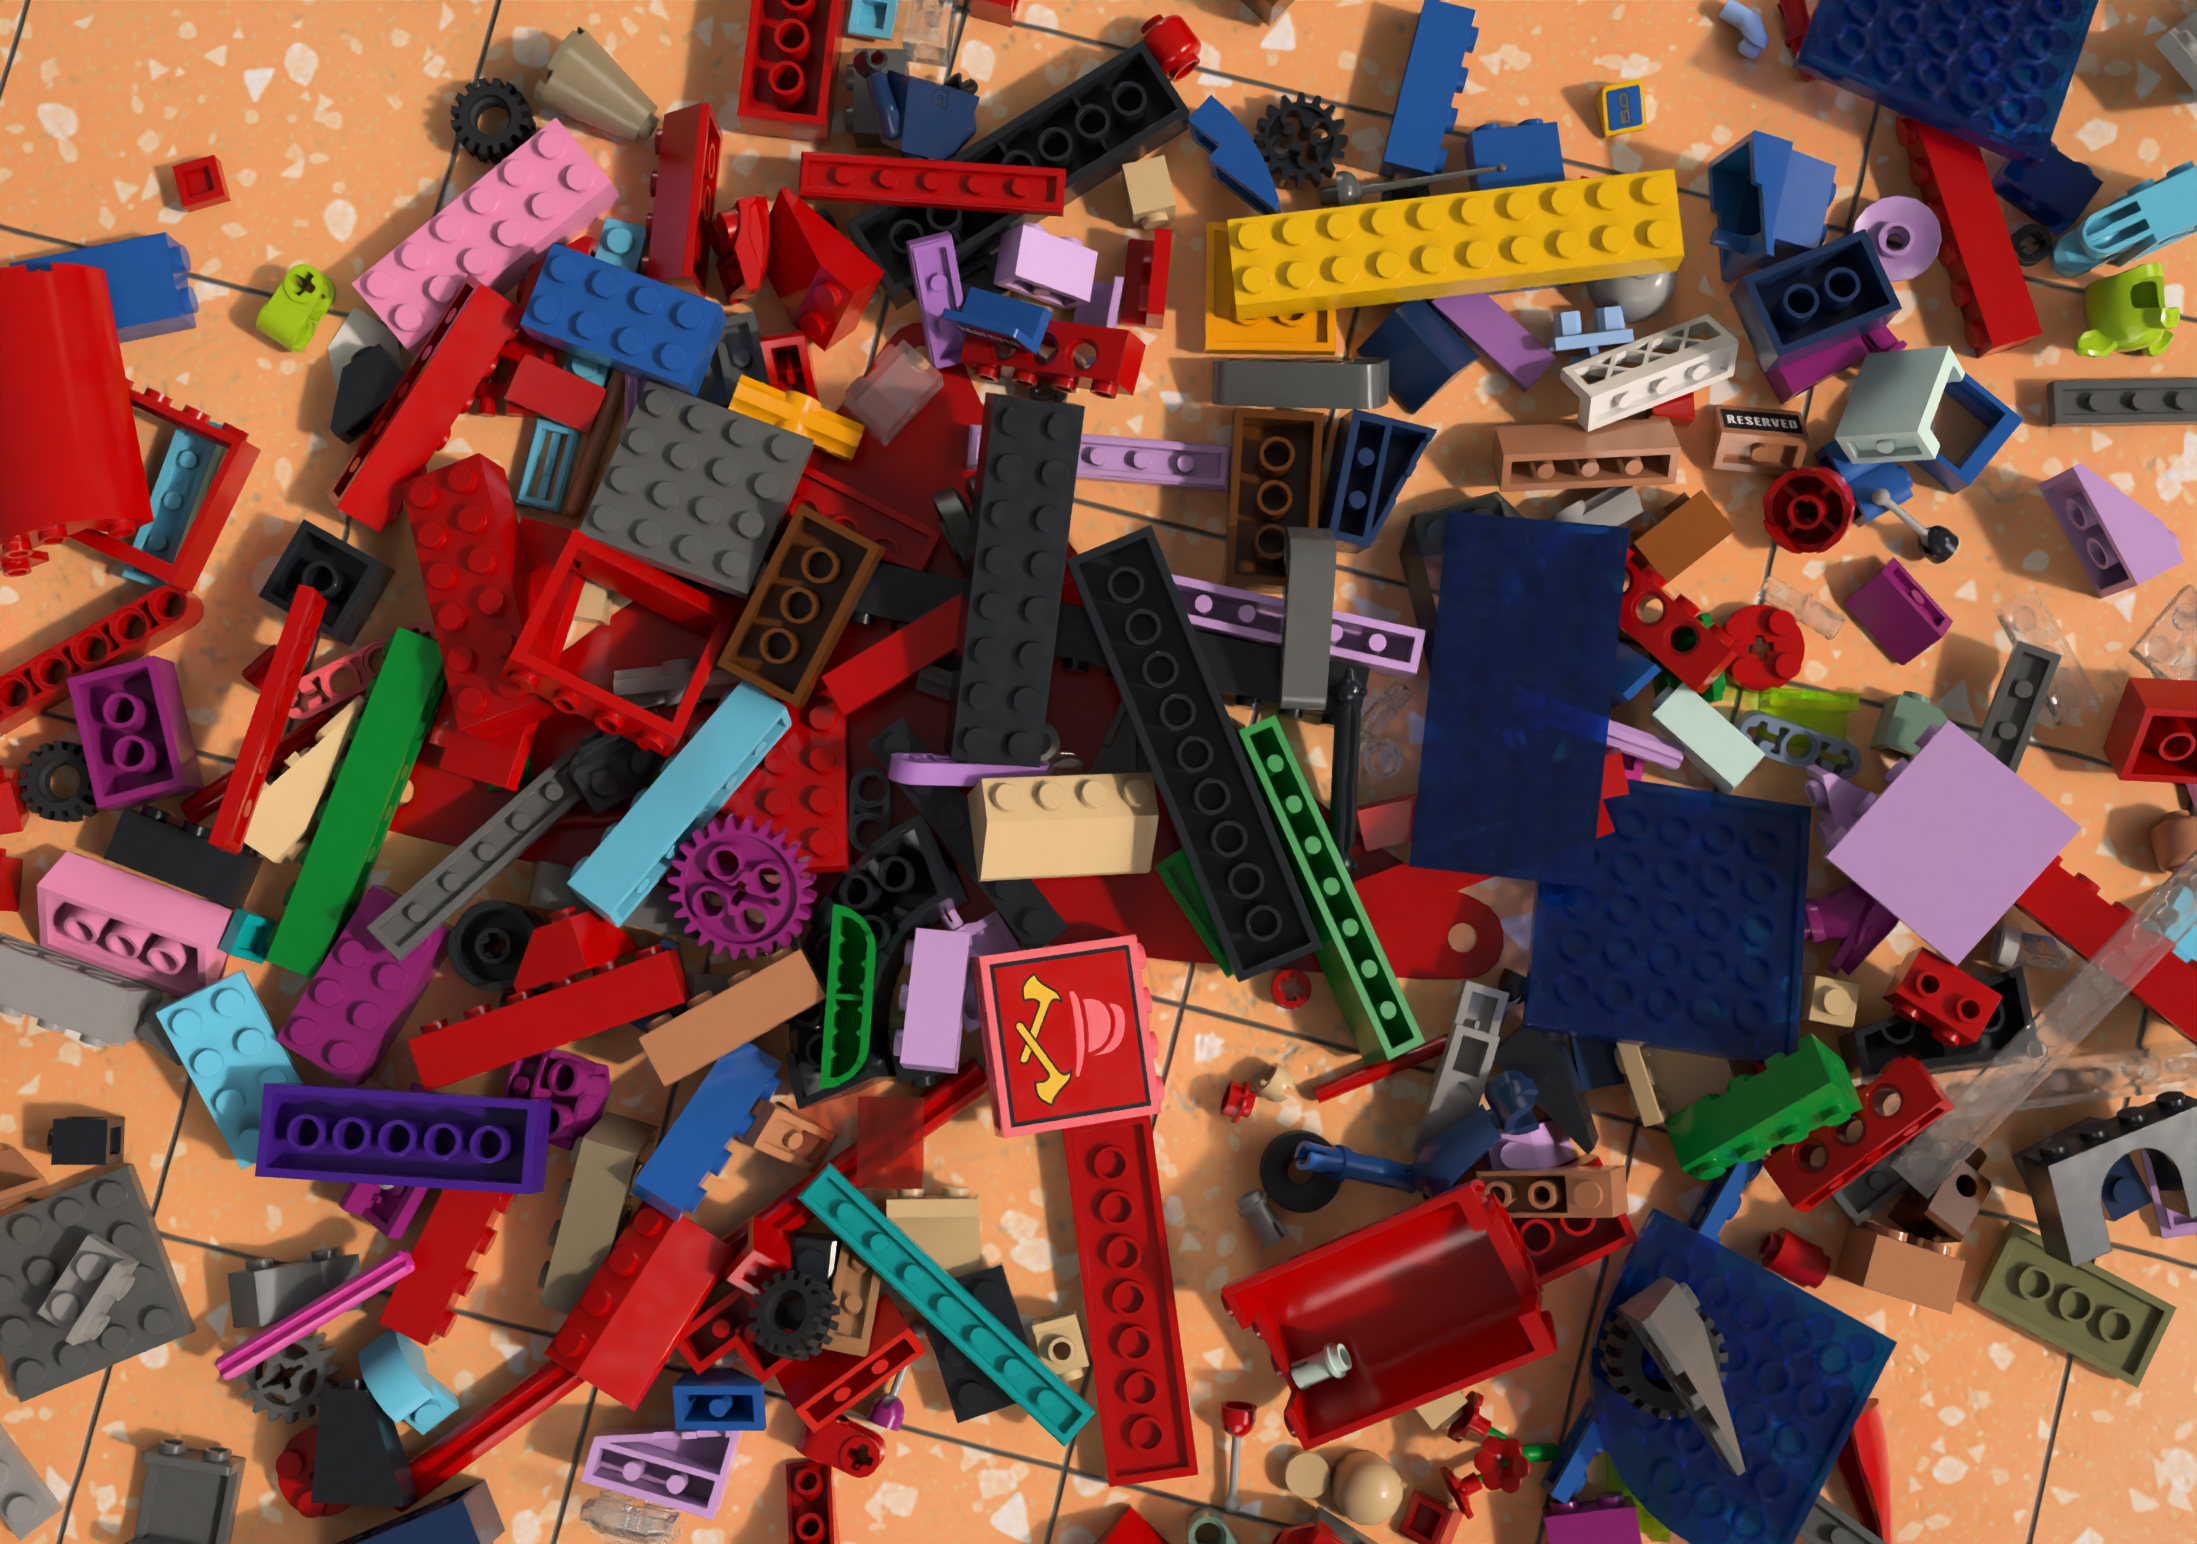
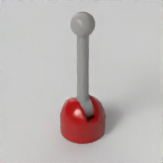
M1225 1401L1221 1403L1220 1420L1222 1428L1232 1436L1228 1496L1223 1501V1507L1229 1513H1236L1241 1507V1501L1237 1497L1241 1437L1249 1434L1256 1422L1257 1406L1244 1401Z

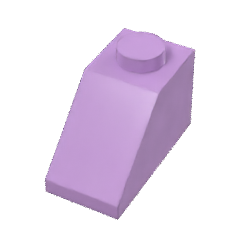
M1551 1117L1537 1120L1539 1129L1527 1134L1510 1135L1505 1134L1503 1129H1500L1498 1131L1502 1138L1482 1156L1484 1169L1488 1171L1546 1168L1574 1159L1569 1135Z

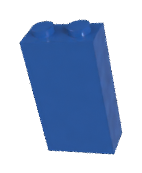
M1534 118L1524 120L1514 127L1501 128V125L1497 123L1484 124L1477 127L1475 131L1470 132L1464 145L1467 170L1498 166L1500 163L1506 165V170L1502 173L1495 171L1468 176L1470 192L1565 181L1557 122L1544 123L1543 119ZM1571 283L1486 292V294L1489 296L1570 286Z
M166 232L9 263L10 266L26 264L27 272L36 269L51 271V263L80 264L104 269L119 343L197 328L194 313L198 312L199 305L193 288L188 284L186 271L191 270L190 257L185 246L179 244Z

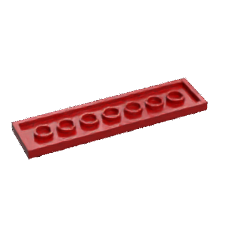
M1146 1115L1062 1129L1109 1487L1199 1475L1151 1117Z

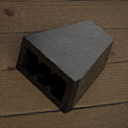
M339 1378L338 1386L321 1388L311 1503L401 1507L417 1502L418 1491L395 1423L377 1403L368 1389L364 1378Z

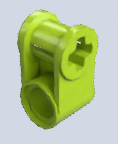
M299 264L292 267L286 273L285 278L272 298L263 306L256 320L257 330L293 353L302 351L311 341L317 326L335 301L336 288L334 283L326 275L321 274L315 267L308 264ZM309 283L316 286L312 294L305 291Z

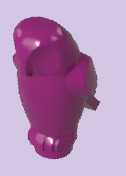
M1854 882L1840 887L1820 900L1806 897L1802 899L1803 905L1792 907L1801 941L1813 939L1814 945L1823 944L1828 940L1842 941L1825 968L1834 975H1837L1839 970L1842 969L1849 976L1897 927L1900 921Z

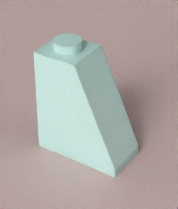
M1684 682L1676 690L1667 686L1651 704L1656 711L1652 714L1650 721L1670 741L1683 745L1685 747V756L1726 796L1745 779L1765 756L1762 750Z

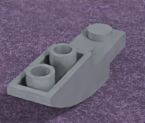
M1468 980L1463 981L1439 1066L1436 1065L1413 1145V1152H1417L1430 1140L1479 1106L1500 1037L1497 1035L1509 993Z

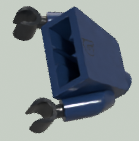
M863 49L854 57L853 66L855 71L861 77L867 78L866 83L874 107L879 132L881 133V142L903 151L901 158L926 160L931 158L947 161L955 156L975 135L977 129L975 110L980 98L974 95L978 89V84L975 80L970 78L962 82V74L960 72L948 77L944 84L889 69L886 74L881 70L887 65L888 57L882 50L875 51L870 57L871 61L866 49Z

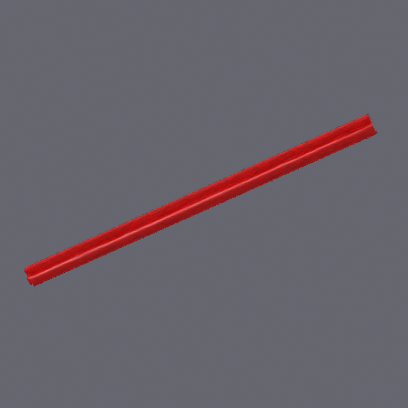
M974 1057L958 1068L957 1074L951 1073L720 1238V1240L736 1250L726 1268L748 1245V1223L753 1217H757L790 1235L816 1216L797 1197L829 1162L857 1187L989 1092L987 1075ZM726 1268L712 1290L726 1281ZM550 1360L411 1459L408 1464L418 1491L417 1502L580 1386L585 1380ZM415 1503L393 1507L402 1513Z

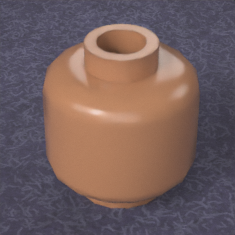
M2177 810L2162 815V823L2152 828L2149 834L2158 867L2164 872H2171L2174 878L2196 876L2197 816H2190L2188 810Z

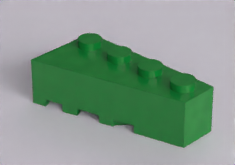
M1810 1033L1798 1040L1800 1050L1790 1056L1785 1057L1784 1053L1778 1052L1764 1060L1767 1069L1761 1073L1749 1076L1741 1074L1730 1080L1726 1088L1727 1093L1722 1096L1719 1094H1707L1664 1120V1124L1680 1169L1697 1180L1714 1179L1724 1174L1725 1168L1741 1161L1752 1162L1761 1159L1767 1154L1766 1150L1782 1143L1794 1144L1807 1138L1808 1132L1824 1125L1835 1126L1846 1122L1852 1113L1863 1109L1844 1060Z

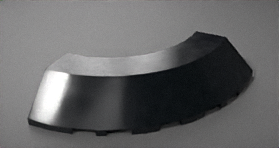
M920 815L890 830L872 843V848L855 864L850 863L849 871H843L845 875L834 887L831 894L823 898L809 923L812 927L803 949L806 950L826 989L833 904L846 906L856 911L867 921L876 941V962L869 1052L862 1068L849 1081L836 1087L820 1089L826 1000L785 1022V1024H789L790 1052H786L787 1063L798 1110L860 1092L897 1076L889 1043V1015L893 991L904 965L907 939L915 940L916 928L929 929L948 912L968 902L954 861Z

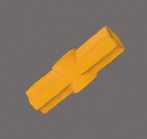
M742 374L728 409L814 439V448L848 462L852 460L865 427V425L822 408V404L808 395L792 390L783 392Z

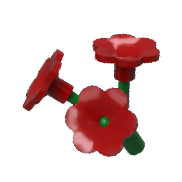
M1473 1390L1466 1395L1465 1398L1468 1402L1461 1407L1463 1413L1451 1424L1447 1437L1460 1443L1469 1430L1481 1437L1488 1435L1483 1441V1450L1477 1452L1473 1460L1475 1468L1481 1473L1476 1475L1473 1472L1460 1479L1446 1465L1439 1467L1449 1492L1454 1497L1461 1513L1465 1514L1468 1520L1474 1517L1470 1507L1469 1496L1483 1489L1482 1484L1491 1491L1501 1488L1506 1493H1515L1521 1487L1522 1478L1530 1473V1462L1556 1461L1559 1457V1449L1555 1443L1521 1444L1517 1439L1510 1438L1493 1428L1491 1421L1479 1414L1484 1396Z

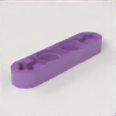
M893 753L890 758L888 778L895 782L909 785L976 786L982 778L1048 776L1050 763L1041 760L1040 768L956 761L950 760L947 754Z

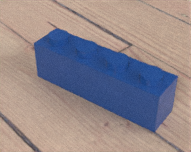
M1424 0L1378 175L1402 180L1442 174L1448 149L1441 148L1444 133L1452 134L1458 114V109L1451 107L1454 93L1462 94L1469 68L1462 67L1465 52L1472 54L1479 32V27L1472 26L1476 10L1439 0Z
M750 1042L719 1058L634 1180L632 1194L676 1222L681 1219L685 1211L693 1215L707 1194V1190L702 1188L710 1174L712 1173L717 1177L721 1174L733 1155L727 1149L737 1136L742 1140L745 1138L757 1117L752 1112L760 1100L764 1102L766 1100L770 1101L780 1086L782 1080L776 1076L781 1062Z

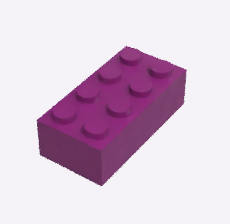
M372 885L275 1039L350 1086L363 1085L367 1079L374 1075L447 957L448 938L452 929H454L452 925L445 922L398 963L366 928L402 897L401 894L387 886Z

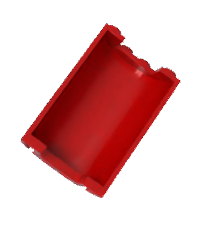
M51 263V271L36 269L27 272L26 264L0 268V570H2L3 575L6 577H19L30 574L32 567L49 561L48 552L33 550L34 548L42 545L64 543L68 541V535L86 528L107 532L108 536L112 538H122L134 535L137 532L136 528L154 522L104 269L71 263Z
M1474 1179L1227 1283L1222 1287L1221 1301L1226 1313L1231 1318H1236L1241 1330L1252 1326L1255 1335L1260 1340H1265L1271 1352V1364L1276 1375L1280 1379L1284 1378L1288 1384L1291 1394L1284 1410V1422L1290 1435L1293 1438L1298 1437L1305 1451L1557 1352L1556 1333L1551 1312L1549 1310L1541 1312L1543 1299L1541 1292L1544 1289L1531 1256L1514 1222L1495 1193L1492 1192L1484 1195L1481 1192L1486 1189L1484 1182ZM1327 1343L1344 1345L1352 1362V1368L1346 1371L1345 1377L1341 1379L1331 1377L1309 1386L1305 1390H1301L1296 1385L1291 1374L1293 1369L1291 1367L1292 1362L1323 1351Z

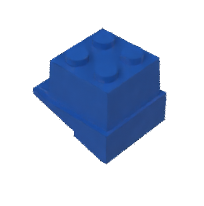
M1756 130L1710 161L1708 167L1710 212L1717 214L1718 228L1716 227L1711 234L1710 245L1719 247L1722 281L1729 283L1755 267L1763 269L1823 245L1827 234V226L1824 224L1826 211L1836 193V184L1833 183L1836 170L1835 165L1793 150L1792 141Z

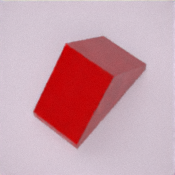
M799 331L761 337L760 344L770 386L783 392L786 390L800 392L819 401L811 346L805 332Z

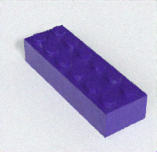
M287 1082L264 1083L255 1176L516 1194L544 1191L552 1099Z

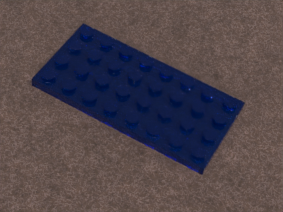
M1448 511L1409 867L1591 887L1630 527Z

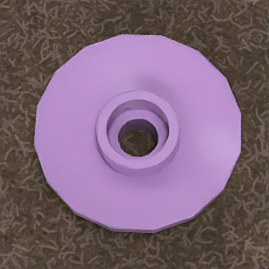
M1900 195L1881 198L1866 207L1856 220L1853 233L1866 229L1890 282L1910 280L1926 271L1937 257L1942 240L1940 224L1932 210L1915 198ZM1896 236L1901 239L1902 247L1896 250L1890 249L1886 244V240L1889 237Z

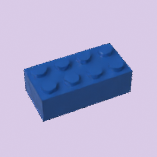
M553 242L520 325L531 339L644 381L649 380L697 397L727 317L718 303Z

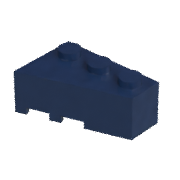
M1357 409L1351 410L1340 418L1318 528H1332L1338 551L1356 555L1371 547L1395 505L1397 496L1407 479L1411 477L1417 466V461L1427 444L1434 437L1437 429Z

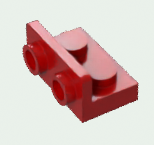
M1155 228L1154 241L1142 239L1128 240L1120 323L1122 325L1163 329L1173 229Z

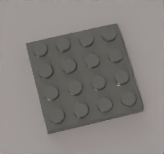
M647 380L579 531L583 532L585 536L643 563L749 600L814 449V439Z
M134 1164L124 1166L0 1217V1350L20 1403L196 1331ZM95 1233L140 1262L132 1273V1276L135 1277V1282L131 1289L121 1300H115L107 1312L110 1320L103 1332L94 1340L90 1339L72 1346L65 1341L69 1333L43 1318L37 1312L86 1236Z

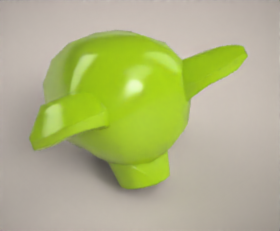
M2153 262L2139 265L2122 273L2091 282L2085 287V318L2088 331L2081 333L2075 340L2074 352L2078 356L2100 358L2107 357L2112 352L2120 353L2141 350L2145 356L2155 357L2169 347L2174 334L2168 330L2178 325L2180 308L2166 307L2165 279L2162 264Z

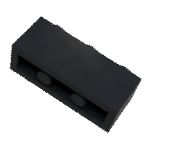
M145 804L141 811L124 808L104 859L225 906L244 907L263 861L262 857L249 853L251 850L249 845L243 842L238 855L223 852L208 844V836L211 829L186 820L183 826L176 825L168 821L170 813Z

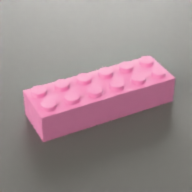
M554 118L355 280L352 285L404 347L415 357L468 274L504 296L520 283L522 278L528 276L531 265L547 257L553 242L565 246L619 202L621 197L608 177L561 122Z

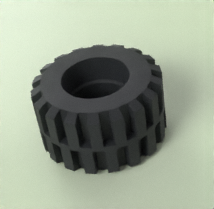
M1617 1307L1614 1310L1618 1315L1614 1323L1607 1319L1603 1326V1329L1609 1332L1607 1339L1600 1338L1599 1348L1605 1352V1357H1601L1599 1360L1601 1368L1608 1373V1376L1605 1378L1610 1386L1616 1389L1620 1396L1638 1410L1648 1415L1652 1413L1657 1418L1668 1419L1669 1414L1674 1415L1678 1419L1688 1417L1686 1408L1666 1378L1651 1380L1645 1377L1641 1366V1354L1644 1345ZM1696 1308V1312L1705 1325L1720 1381L1724 1382L1727 1372L1720 1369V1363L1728 1362V1352L1720 1348V1344L1725 1342L1724 1337L1720 1331L1713 1327L1716 1323L1708 1315L1701 1312L1699 1308Z

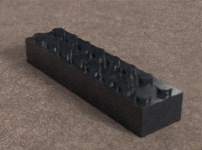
M1141 40L947 161L1066 169L1065 206L1122 171V164L1138 161L1188 130L1190 111L1144 41ZM876 204L848 221L846 225L854 245L885 271L879 284L896 310L915 299V288L905 241L949 231L953 238L959 270L998 248L1003 233L1020 226L1022 223L1036 224L1048 216Z
M986 392L943 748L950 760L1040 768L1085 406L1070 402Z

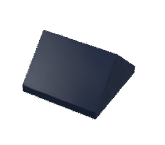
M1427 299L1408 301L1396 308L1356 350L1360 357L1389 358V389L1413 415L1479 358Z

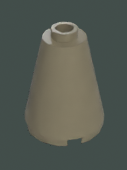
M578 26L577 32L572 30L546 65V68L549 69L547 74L549 80L547 84L540 79L538 80L532 95L533 100L544 107L632 143H635L640 137L647 141L660 121L655 116L657 106L587 30L581 26Z

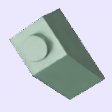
M1904 691L1903 694L1885 700L1869 748L1899 759L1903 757L1909 762L1921 749L1914 744L1919 736L1932 723L1940 727L1948 720L1941 708L1928 704L1930 700L1928 697L1919 693Z

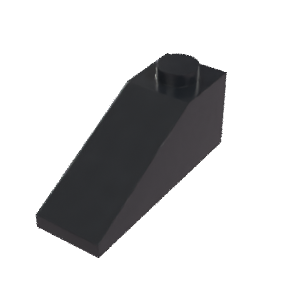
M1534 1012L1497 1047L1494 1061L1504 1071L1516 1070L1524 1074L1526 1078L1532 1079L1539 1090L1536 1094L1535 1102L1588 1155L1595 1148L1599 1135L1567 1043L1562 1039L1564 1034L1560 1027L1549 1017L1545 1016L1542 1019Z

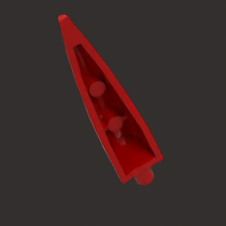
M1837 1387L1833 1389L1836 1406L1825 1410L1822 1417L1831 1455L1844 1479L1861 1525L1887 1544H1893L1891 1471L1879 1399L1866 1398L1854 1400L1851 1387Z

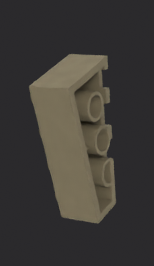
M607 1111L584 1137L579 1136L570 1157V1163L576 1164L573 1178H567L559 1199V1204L565 1206L562 1220H556L549 1236L548 1246L554 1247L551 1262L546 1261L538 1278L537 1287L543 1288L540 1306L570 1314L615 1245L613 1244L614 1239L618 1240L629 1222L633 1207L625 1204L626 1198L631 1199L633 1196V1182L646 1164L638 1161L640 1153L649 1142L652 1143L654 1141L658 1126Z

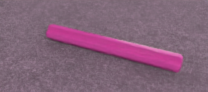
M406 1249L392 1253L218 1357L215 1365L219 1370L220 1376L225 1380L237 1377L413 1272L415 1262L411 1258L410 1253Z

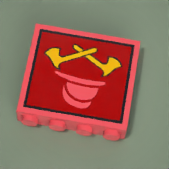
M1136 934L971 957L995 1136L1009 1138L1161 1113L1160 1102H1163L1165 1098L1162 1078L1159 1075L1156 1076L1154 1058L1158 1057V1041L1155 1032L1149 1030L1147 1014L1152 1012V998L1149 988L1143 987L1141 969L1146 967V955L1143 945L1137 943Z

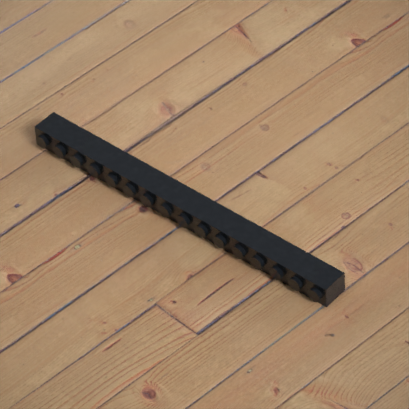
M774 540L765 562H770L780 542L779 540ZM879 562L848 622L865 627H873L874 621L891 624L890 631L897 632L962 593L963 580ZM668 572L677 580L697 590H702L703 584ZM719 590V594L736 599H743ZM1060 602L1053 660L1062 661L1063 669L1077 673L1088 674L1089 667L1106 671L1105 678L1113 680L1084 607ZM1194 631L1220 696L1235 699L1234 706L1247 710L1260 711L1261 705L1279 708L1281 649ZM1329 660L1325 710L1279 708L1277 715L1294 720H1303L1304 714L1321 718V725L1334 728L1335 710L1341 700L1337 697L1336 693L1331 691L1332 684H1337L1344 677L1346 669L1352 667L1354 668L1356 678L1360 681L1362 687L1366 688L1370 669ZM1363 696L1356 701L1360 711L1364 700Z

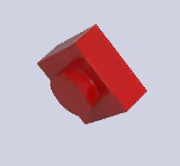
M215 155L172 166L182 206L188 212L231 201L221 161Z

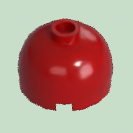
M1809 464L1790 469L1771 483L1763 497L1762 507L1764 506L1765 520L1763 523L1765 530L1777 545L1791 553L1825 552L1845 536L1853 522L1856 503L1852 489L1842 475L1826 466Z

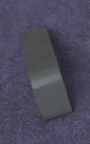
M1357 357L1348 360L1213 359L1212 404L1377 409L1388 404L1389 358Z
M1286 527L1284 541L1286 583L1279 679L1280 709L1325 710L1337 551L1336 539L1332 528Z
M536 860L527 904L555 911L575 906L578 914L591 910L589 906L575 896L567 884L571 879L572 867ZM658 885L651 889L622 923L623 925L697 940L701 935L698 929L690 933L684 932L690 919L688 916L675 918L674 913L682 905V902L671 901L668 898L675 889ZM705 896L708 902L711 903L712 897Z

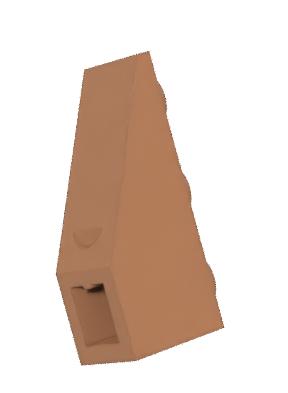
M1625 1165L1565 1166L1476 1172L1477 1179L1484 1182L1486 1189L1481 1192L1484 1195L1494 1192L1511 1218H1614L1628 1212Z

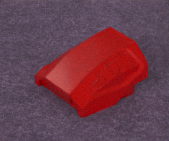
M750 196L738 199L735 207L718 212L717 220L708 222L709 240L714 253L719 256L716 266L729 306L740 304L760 291L768 266L770 248V217L766 196Z

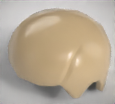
M1372 1451L1351 1452L1337 1462L1330 1477L1331 1495L1337 1507L1351 1521L1359 1525H1380L1396 1513L1403 1500L1402 1480L1397 1471L1377 1453Z

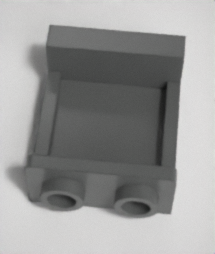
M162 1439L158 1444L142 1451L141 1462L148 1463L135 1535L133 1539L125 1544H230L246 1458L232 1456L231 1449L219 1446H208L203 1451L187 1448V1442L177 1439Z

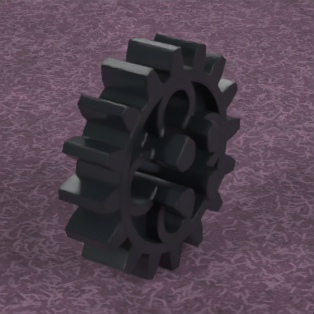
M1299 92L1294 103H1291L1290 99L1283 95L1280 100V109L1269 104L1265 112L1267 119L1259 118L1257 121L1256 130L1260 133L1254 135L1253 141L1258 148H1263L1260 152L1265 162H1268L1267 167L1271 176L1275 173L1281 175L1279 185L1281 187H1284L1289 179L1295 180L1297 190H1302L1304 180L1308 179L1314 187H1318L1321 181V173L1331 179L1336 170L1334 164H1342L1345 153L1340 149L1346 147L1348 136L1339 133L1344 129L1345 121L1344 119L1333 121L1332 117L1336 107L1332 104L1326 109H1322L1320 107L1321 96L1319 95L1313 99L1312 103L1306 102L1304 92ZM1294 117L1299 121L1300 127L1297 136L1300 141L1292 142L1295 127L1291 122L1287 121L1286 124V118ZM1315 129H1323L1326 131L1327 136L1321 138L1322 135L1317 133L1311 135V133ZM1307 140L1306 157L1309 160L1313 161L1314 159L1316 161L1311 166L1305 165L1301 161L1303 150L1301 142ZM1280 144L1279 147L1283 149L1289 148V150L1284 154H1278L1274 151L1273 146Z

